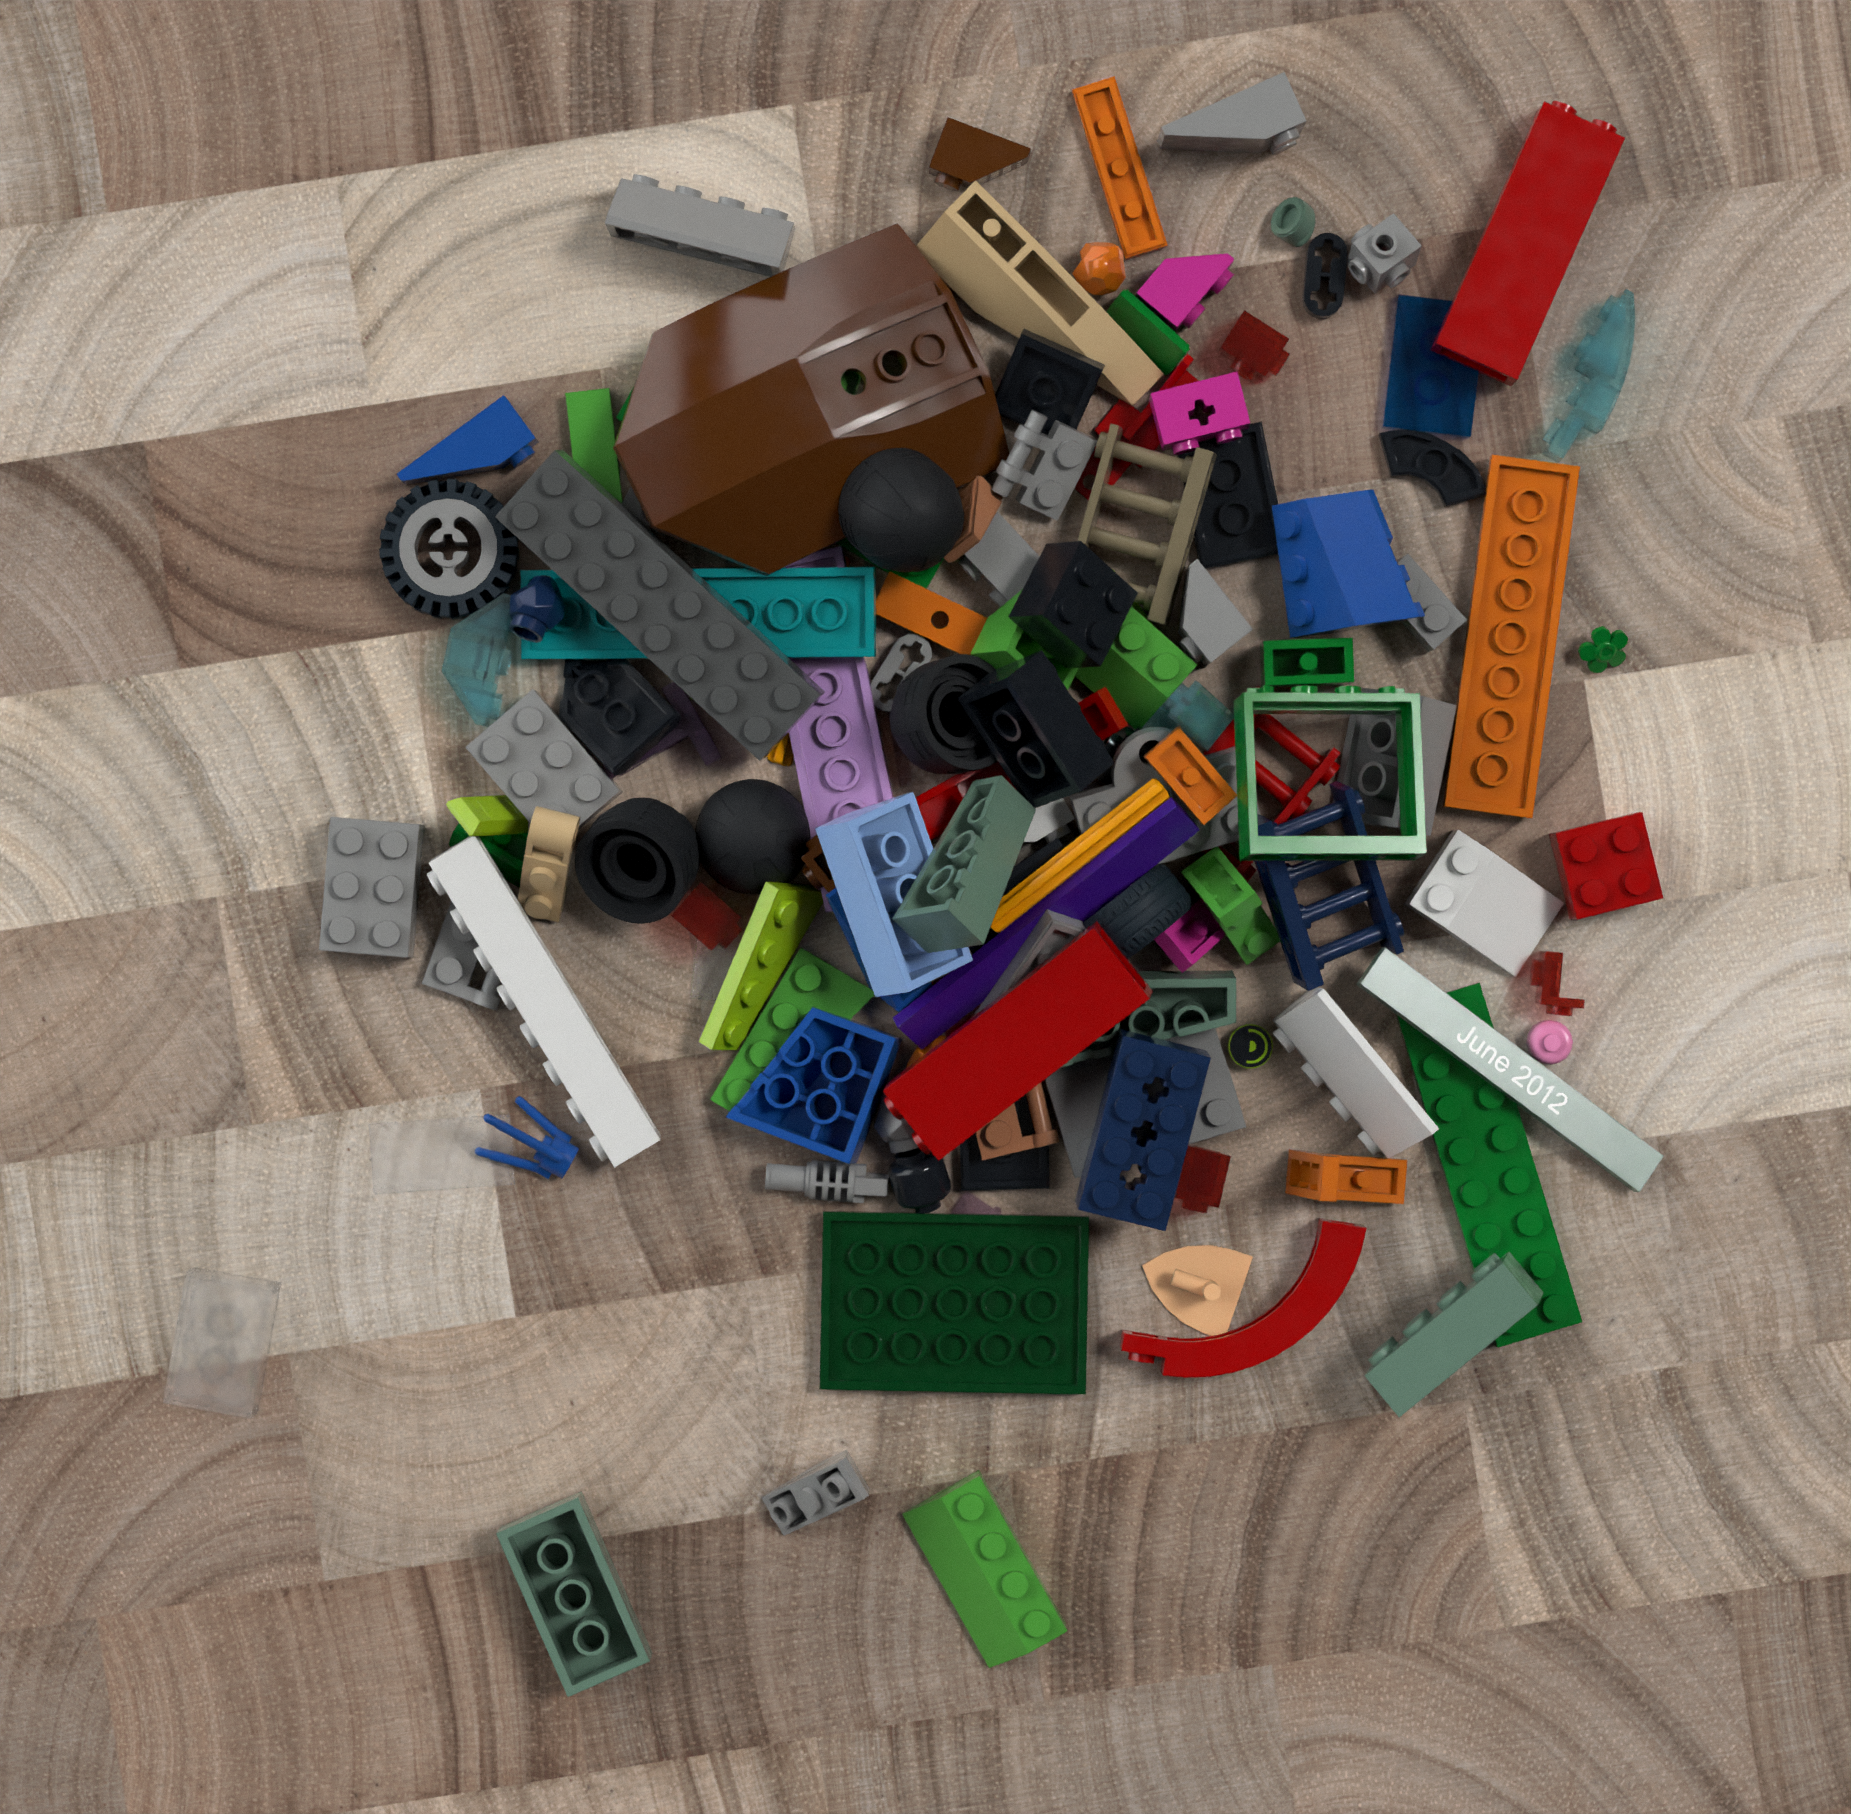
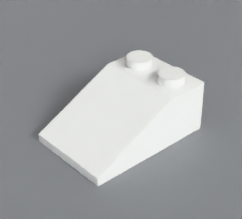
M1452 830L1404 903V905L1514 977L1517 976L1564 904V902L1460 830Z

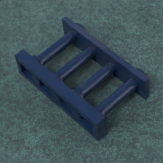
M1335 781L1329 784L1335 801L1331 804L1281 824L1272 822L1270 819L1257 813L1258 836H1299L1339 819L1341 820L1345 836H1368L1361 816L1365 814V806L1356 789ZM1254 861L1295 984L1307 991L1324 985L1320 970L1324 969L1325 963L1376 942H1380L1381 947L1387 948L1396 955L1404 952L1400 937L1404 936L1403 925L1398 915L1391 911L1376 861H1354L1361 884L1305 907L1302 904H1298L1294 889L1298 887V882L1349 861H1302L1292 866L1289 863H1285V861ZM1367 901L1373 925L1320 947L1311 944L1307 929L1311 928V923Z

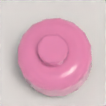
M1545 1020L1532 1026L1527 1035L1526 1044L1529 1053L1534 1059L1541 1063L1552 1065L1560 1063L1568 1057L1572 1050L1573 1040L1570 1031L1565 1025L1557 1021Z

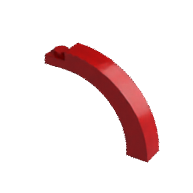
M1107 687L1096 691L1078 702L1083 715L1102 741L1128 726ZM998 761L982 769L956 774L915 797L931 841L942 835L973 781L1002 775L1014 787Z
M1319 1218L1312 1250L1297 1280L1275 1305L1245 1325L1219 1335L1196 1338L1167 1337L1122 1329L1120 1349L1121 1351L1129 1352V1360L1154 1364L1155 1356L1163 1357L1161 1374L1163 1376L1183 1378L1211 1377L1234 1373L1267 1361L1296 1344L1329 1313L1342 1295L1355 1270L1362 1251L1367 1228L1361 1224Z

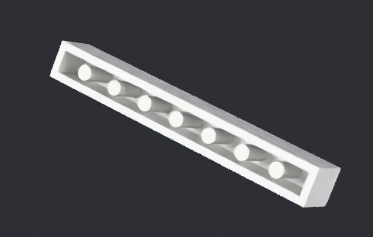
M469 836L431 859L429 865L432 871L427 873L431 884L439 896L447 893L456 907L450 911L453 920L463 934L470 931L479 946L473 949L478 961L486 972L493 969L502 983V985L496 988L500 997L509 1010L515 1007L519 1010L525 1020V1023L520 1025L521 1031L532 1048L540 1045L548 1058V1061L543 1063L547 1074L555 1086L563 1083L572 1097L566 1101V1104L579 1124L585 1120L595 1135L589 1141L600 1160L603 1162L609 1158L615 1168L660 1141L661 1134L480 837Z

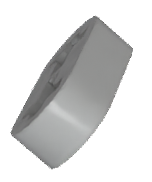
M907 634L900 637L892 647L870 685L874 705L879 710L890 712L893 699H890L887 704L880 701L881 692L877 690V686L880 683L888 685L894 675L898 674L903 677L897 686L898 690L899 685L908 674L916 668L931 662L932 649L924 637L917 634ZM915 642L919 643L922 646L920 654L925 657L924 661L921 664L915 661L912 662L906 673L899 669L905 657L900 652L903 645L911 647Z

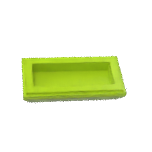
M507 795L460 797L446 803L447 808L469 836L522 834L528 831V820Z

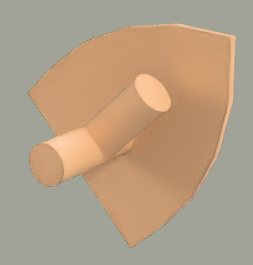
M1213 1245L1185 1246L1164 1252L1143 1264L1142 1267L1151 1289L1169 1312L1182 1323L1204 1334L1213 1336L1228 1332L1253 1256Z

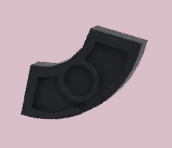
M1391 430L1378 434L1390 477L1410 476L1425 481L1438 493L1444 507L1486 495V484L1474 463L1460 449H1457L1448 442L1432 434L1416 430Z

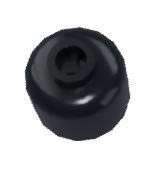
M920 1148L896 1153L894 1156L895 1161L889 1166L888 1176L897 1203L903 1208L915 1209L916 1213L921 1214L940 1208V1201L951 1190V1181L944 1158L938 1161L932 1152L926 1155Z

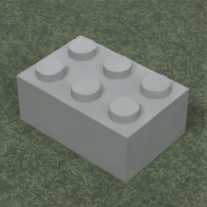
M534 689L465 747L530 823L535 807L539 806L579 816L580 824L578 830H580L623 793L620 787Z
M330 817L319 950L405 958L414 957L425 825Z

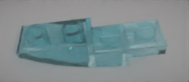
M1625 289L1618 298L1613 295L1608 297L1597 315V318L1603 322L1596 334L1593 336L1587 332L1573 354L1580 359L1574 370L1587 377L1588 380L1586 383L1580 379L1577 381L1565 401L1571 405L1565 418L1562 421L1555 417L1542 438L1543 441L1548 443L1542 454L1556 463L1565 457L1582 427L1596 435L1603 429L1614 409L1627 374L1634 341V293L1628 289Z

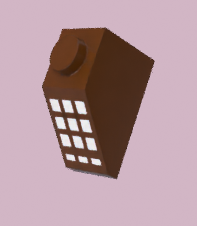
M947 117L929 165V174L936 176L934 183L959 192L961 186L969 188L975 180L981 185L1027 164L1031 148Z

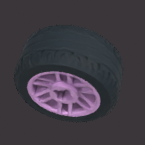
M1157 864L1084 921L1083 925L1087 929L1097 921L1122 954L1129 959L1190 910L1192 898L1167 866Z

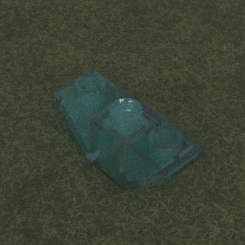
M502 594L451 627L442 667V673L475 724L487 728L489 727L490 719L497 720L499 718L503 694L496 693L500 675L507 677L512 658V651L506 649L508 634L511 632L509 625L512 621L510 617L511 595Z
M1196 680L1189 687L1181 683L1161 707V709L1168 713L1162 720V723L1172 730L1180 727L1193 744L1205 753L1234 719V714Z

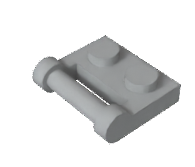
M451 901L421 984L497 1011L501 998L498 997L496 988L502 985L493 969L487 972L481 990L469 986L478 963L473 949L479 945L470 931L463 934L450 914V911L456 907Z

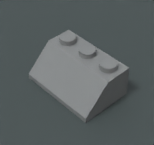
M1362 688V693H1378V690ZM1420 696L1426 835L1431 836L1457 705ZM1350 715L1337 781L1359 792L1365 806V814L1361 815L1364 824L1401 831L1396 716Z

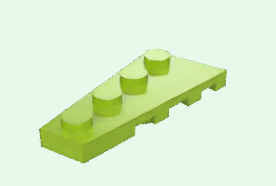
M765 882L699 1042L711 1050H738L823 904L821 889L818 891L813 885Z

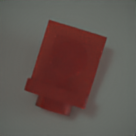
M1540 951L1539 959L1532 960L1530 969V985L1536 986L1535 1004L1546 1005V1014L1572 1016L1573 1008L1584 1009L1585 1000L1559 997L1563 953Z

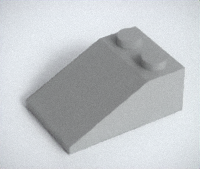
M1285 72L1162 126L1157 142L1160 149L1259 154L1270 149L1272 155H1275L1297 144L1295 140L1300 137L1306 119Z

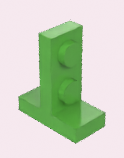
M1214 847L1181 871L1190 886L1203 900L1246 965L1280 942L1276 928L1261 907L1262 901L1219 847Z

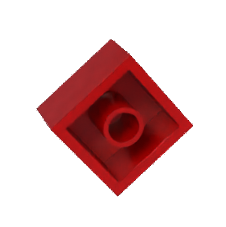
M1643 812L1631 813L1549 834L1570 920H1578L1663 899Z

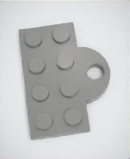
M1148 727L1138 730L1120 744L1113 757L1114 764L1111 766L1112 784L1069 796L1079 834L1081 835L1151 779L1156 778L1168 791L1169 799L1172 797L1195 821L1200 831L1158 864L1239 840L1237 797L1205 825H1202L1149 763L1140 760L1139 751L1145 742L1150 740L1160 742L1173 731L1164 727ZM1235 747L1205 755V758L1237 794ZM1257 804V813L1260 814L1259 807Z

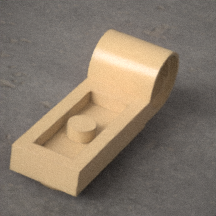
M539 806L535 807L527 836L518 901L527 915L537 919L559 922L564 906L572 851L580 824L579 816Z

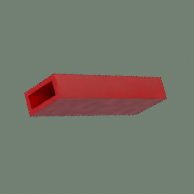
M1544 101L1538 109L1431 348V351L1509 386H1512L1520 376L1625 140V137L1616 134L1617 128L1610 123L1599 119H1593L1592 122L1576 116L1577 111L1573 107L1559 101H1552V104Z
M1096 921L890 1080L883 1089L884 1094L887 1096L884 1098V1103L898 1120L904 1118L915 1131L912 1133V1138L921 1151L926 1155L932 1152L939 1161L1148 1001L1153 991Z

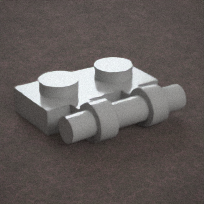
M1031 410L1025 424H1019L1014 434L1017 440L1007 460L1002 459L996 470L999 475L992 490L1004 497H1008L1014 483L1022 484L1015 499L1020 504L1058 521L1097 445V440L1055 420L1047 436L1041 433L1047 417L1035 410ZM1032 448H1039L1040 451L1030 471L1022 468Z

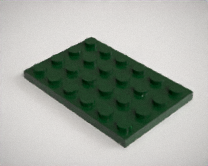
M823 1211L820 1389L1086 1394L1089 1216Z

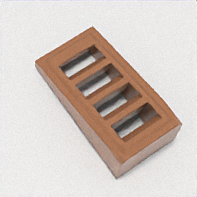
M976 476L973 481L958 491L964 510V523L960 538L944 557L948 563H953L981 541L1002 503L1003 497L994 492L992 486L982 476Z

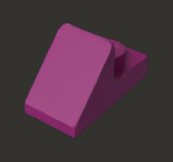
M1199 898L1191 905L1190 910L1154 940L1181 973H1183L1218 943L1225 934L1203 900Z

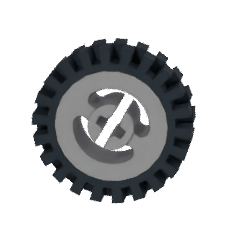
M447 478V481L440 482L436 479L428 481V484L419 487L418 485L410 489L411 493L404 498L401 496L395 503L396 507L394 510L388 512L385 518L384 530L381 529L379 538L381 540L379 555L383 565L382 569L391 587L406 604H409L422 614L426 613L439 619L443 617L455 620L462 619L463 616L467 615L472 617L479 614L482 609L493 606L496 603V599L501 594L504 595L508 590L511 579L515 577L517 560H519L518 538L495 517L504 506L486 489L483 490L477 487L476 484L468 481L466 483L459 482L457 479ZM436 522L442 523V527L435 531L429 539V544L432 548L445 547L446 539L450 538L453 539L458 547H470L466 537L461 531L456 529V526L459 522H466L476 529L481 539L482 551L477 565L471 572L463 577L457 576V571L463 568L470 559L468 551L454 552L452 560H446L442 552H429L434 563L443 570L442 575L439 577H433L422 569L418 559V544L424 531Z

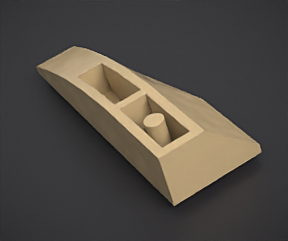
M976 180L941 215L916 245L943 282L977 315L1018 339L1023 329H1026L1104 364L1105 367L1097 386L1127 404L1134 406L1164 375L1088 292Z

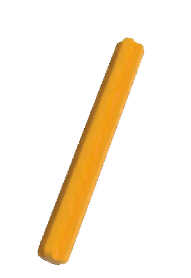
M1156 778L1151 779L1004 895L991 924L992 930L996 933L1002 932L1166 802L1170 796L1161 782Z

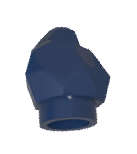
M547 575L535 576L527 586L510 596V617L512 621L509 629L516 636L530 642L539 643L543 640L545 633L563 619L565 604L559 587L553 578Z

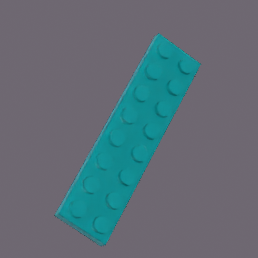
M876 567L782 568L768 576L748 568L693 569L787 657H876ZM520 570L521 589L527 586L535 576H550L557 583L565 604L563 619L545 633L541 642H530L521 638V659L648 658L553 570Z

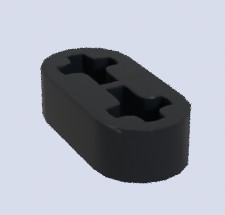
M1322 233L1316 236L1309 244L1306 252L1302 302L1306 312L1318 319H1327L1335 315L1344 299L1348 256L1347 246L1342 238L1333 233ZM1325 242L1331 243L1332 251L1339 252V258H1333L1330 262L1329 273L1322 272V257L1315 256V250H1321ZM1321 279L1328 280L1327 293L1330 296H1335V302H1329L1325 310L1318 309V302L1311 300L1310 296L1319 291Z

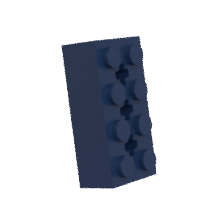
M1119 1029L1075 1198L1078 1210L1166 1231L1211 1060L1206 1050ZM1155 1077H1160V1082L1164 1089L1157 1091L1154 1096H1149L1147 1090L1143 1088L1144 1084H1152ZM1143 1121H1149L1148 1124L1151 1130H1153L1152 1133L1145 1134L1143 1139H1137V1135L1132 1131V1128L1141 1127ZM1132 1164H1137L1139 1172L1142 1173L1141 1176L1134 1177L1132 1182H1126L1124 1175L1120 1174L1121 1171H1129Z

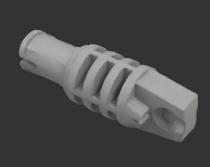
M818 1160L807 1162V1166L767 1163L765 1190L805 1192L804 1197H809V1199L864 1203V1196H887L889 1176L888 1174L866 1172L867 1164H847L844 1162Z

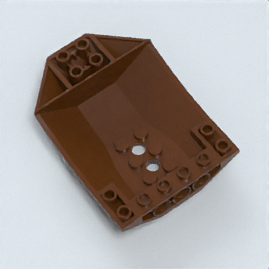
M898 223L784 270L655 331L651 335L613 446L652 529L765 576L846 538L841 529L838 515L839 498L842 488L851 472L863 460L879 451L890 448H908L918 451L940 466L953 479L956 488L973 481L976 476L983 477L996 471L1001 460H1007L1010 454L989 370L952 292ZM884 355H892L899 360L902 369L900 376L889 375L882 366ZM854 371L861 376L864 387L860 394L852 395L844 390L841 384V377L844 372Z

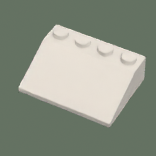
M1317 987L1305 992L1272 1020L1278 1027L1272 1034L1288 1053L1296 1049L1304 1058L1306 1063L1301 1067L1303 1072L1317 1088L1323 1083L1335 1096L1329 1103L1345 1122L1352 1117L1363 1131L1357 1137L1373 1156L1381 1152L1384 1157L1389 1159L1439 1130L1437 1125L1325 989Z

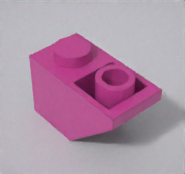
M1226 253L1164 259L1137 291L1135 297L1174 332L1182 324L1189 329L1206 309L1200 304L1210 290L1218 295L1234 276L1228 270L1233 264L1234 258Z

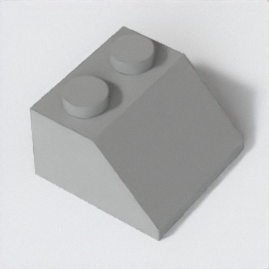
M1196 559L1185 570L1178 633L1183 639L1178 643V646L1195 663L1201 661L1206 667L1253 629L1199 560Z

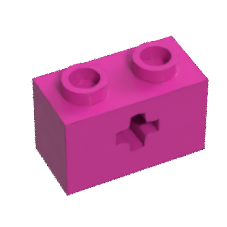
M1238 372L1150 394L1149 402L1162 451L1172 449L1174 455L1195 451L1196 447L1200 448L1198 442L1216 438L1217 444L1236 441L1243 438L1241 431L1248 430L1250 426V419ZM1196 406H1201L1202 411L1205 413L1212 412V415L1207 419L1206 425L1200 426L1198 419H1189L1193 415Z

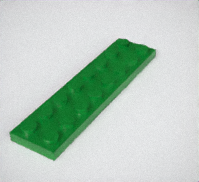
M1480 983L1445 992L1493 1028ZM1396 1015L1424 1111L1439 1128L1432 1137L1473 1273L1475 1272L1474 1269L1493 1253L1501 1258L1510 1252L1544 1292L1539 1304L1494 1340L1496 1347L1499 1348L1582 1323L1583 1321L1517 1104Z

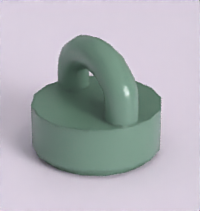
M1298 197L1284 200L1272 215V232L1275 236L1292 246H1303L1309 241L1315 228L1314 209Z

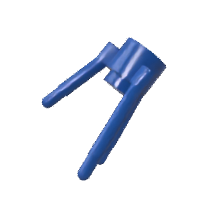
M521 1096L516 1097L515 1103L553 1138L545 1135L542 1141H539L490 1114L484 1115L483 1119L486 1123L535 1149L536 1152L533 1158L540 1163L481 1147L475 1149L477 1156L529 1170L546 1179H549L551 1174L562 1179L579 1150L578 1147L569 1143L572 1138L571 1135L558 1129Z

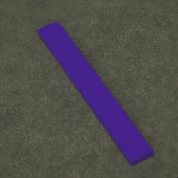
M1172 797L971 955L973 961L951 971L895 1015L893 1020L897 1028L920 1049H924L986 999L1047 909L1082 922L1086 921L1200 831L1195 821Z

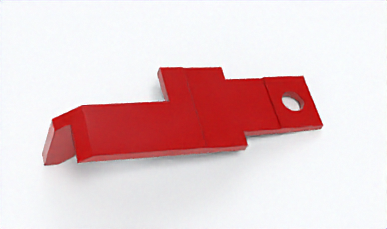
M1189 354L1183 358L1159 391L1199 381L1187 371L1194 361ZM1119 399L1094 430L1098 435L1101 432L1108 433L1110 424H1115L1123 429L1121 442L1154 451L1160 445L1150 402L1140 413L1133 406ZM1095 449L1074 488L1088 501L1092 490L1085 488L1083 480L1087 475H1094L1096 477L1100 459L1094 457ZM1115 458L1108 484L1114 486L1131 463Z

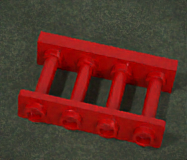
M1234 714L1202 752L1204 756L1235 747ZM1253 714L1254 730L1257 728L1261 729L1312 771L1295 792L1255 760L1256 783L1284 805L1272 820V822L1281 824L1286 822L1290 816L1296 818L1305 812L1313 801L1307 796L1317 782L1325 786L1341 765L1335 760L1341 752L1333 747L1322 757L1272 715ZM1218 846L1248 882L1257 871L1251 865L1253 861H1239L1222 846ZM1213 848L1201 851V853L1205 855Z

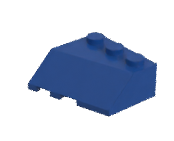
M1374 490L1306 498L1272 505L1290 638L1326 635L1425 616L1420 602H1413L1406 582L1410 578L1405 566L1398 565L1390 546L1393 536Z
M812 1007L781 1046L780 1051L750 1085L751 1087L742 1099L727 1114L726 1118L847 1164L857 1163L880 1102V1095L883 1093L903 1038Z

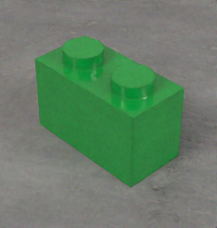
M1353 638L1272 640L1261 642V687L1263 685L1273 687L1350 685L1354 683Z

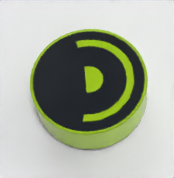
M1241 1025L1229 1037V1055L1241 1067L1250 1069L1260 1067L1269 1060L1272 1054V1039L1269 1033L1258 1025Z

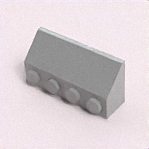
M634 174L632 181L621 178L605 221L611 236L769 277L785 270L795 231L794 222L787 221V213L771 208H762L761 214L744 210V202L722 196L719 197L718 203L701 199V191L680 185L676 186L675 192L658 188V180L643 175Z

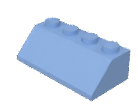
M914 792L847 813L815 828L875 997L910 992L973 961L969 947L927 953L892 919L933 850Z

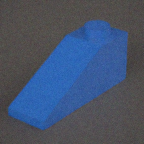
M503 395L398 472L397 476L405 485L436 479L503 469L510 463L514 468H517L536 453L532 447L538 444L539 441Z

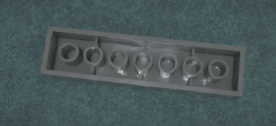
M554 450L495 516L759 761L767 757L825 693L818 684L783 654L767 637L564 450Z

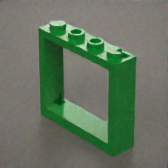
M1263 685L1261 688H1247V692L1242 693L1236 698L1233 703L1240 861H1415L1427 854L1420 693H1405V688H1395V686L1378 688V693H1362L1360 686H1340L1334 689L1335 693H1318L1317 686L1309 685L1292 687L1291 693H1274L1273 686ZM1253 714L1395 715L1401 836H1258Z

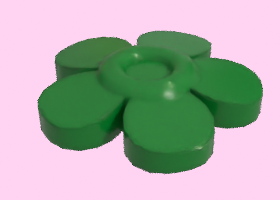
M1601 626L1594 629L1591 633V639L1594 643L1584 642L1578 650L1580 658L1588 661L1587 666L1589 670L1593 673H1601L1607 668L1608 663L1613 667L1623 663L1626 654L1622 648L1627 645L1628 637L1622 630L1610 633L1607 627Z

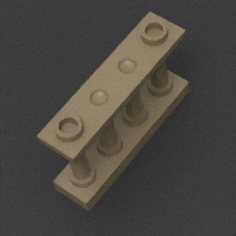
M1110 424L1108 433L1101 432L1097 441L1094 457L1099 458L1100 463L1077 541H1082L1089 549L1092 544L1156 562L1155 567L1161 568L1157 586L1150 584L1147 588L1127 583L1138 592L1134 603L1143 605V610L1149 611L1147 620L1168 626L1217 455L1212 451L1196 447L1194 457L1187 455L1183 459L1121 442L1123 429L1118 425ZM1115 458L1180 476V481L1186 482L1182 499L1174 498L1173 502L1109 485L1108 482ZM1103 501L1168 519L1167 524L1174 526L1169 543L1162 541L1161 545L1096 527Z

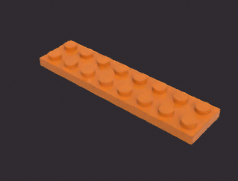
M1493 454L1490 456L1443 807L1533 818L1580 466Z

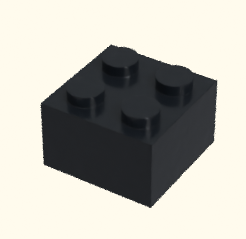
M1082 541L1048 543L1045 545L1008 617L1065 668L1101 667L1138 592Z

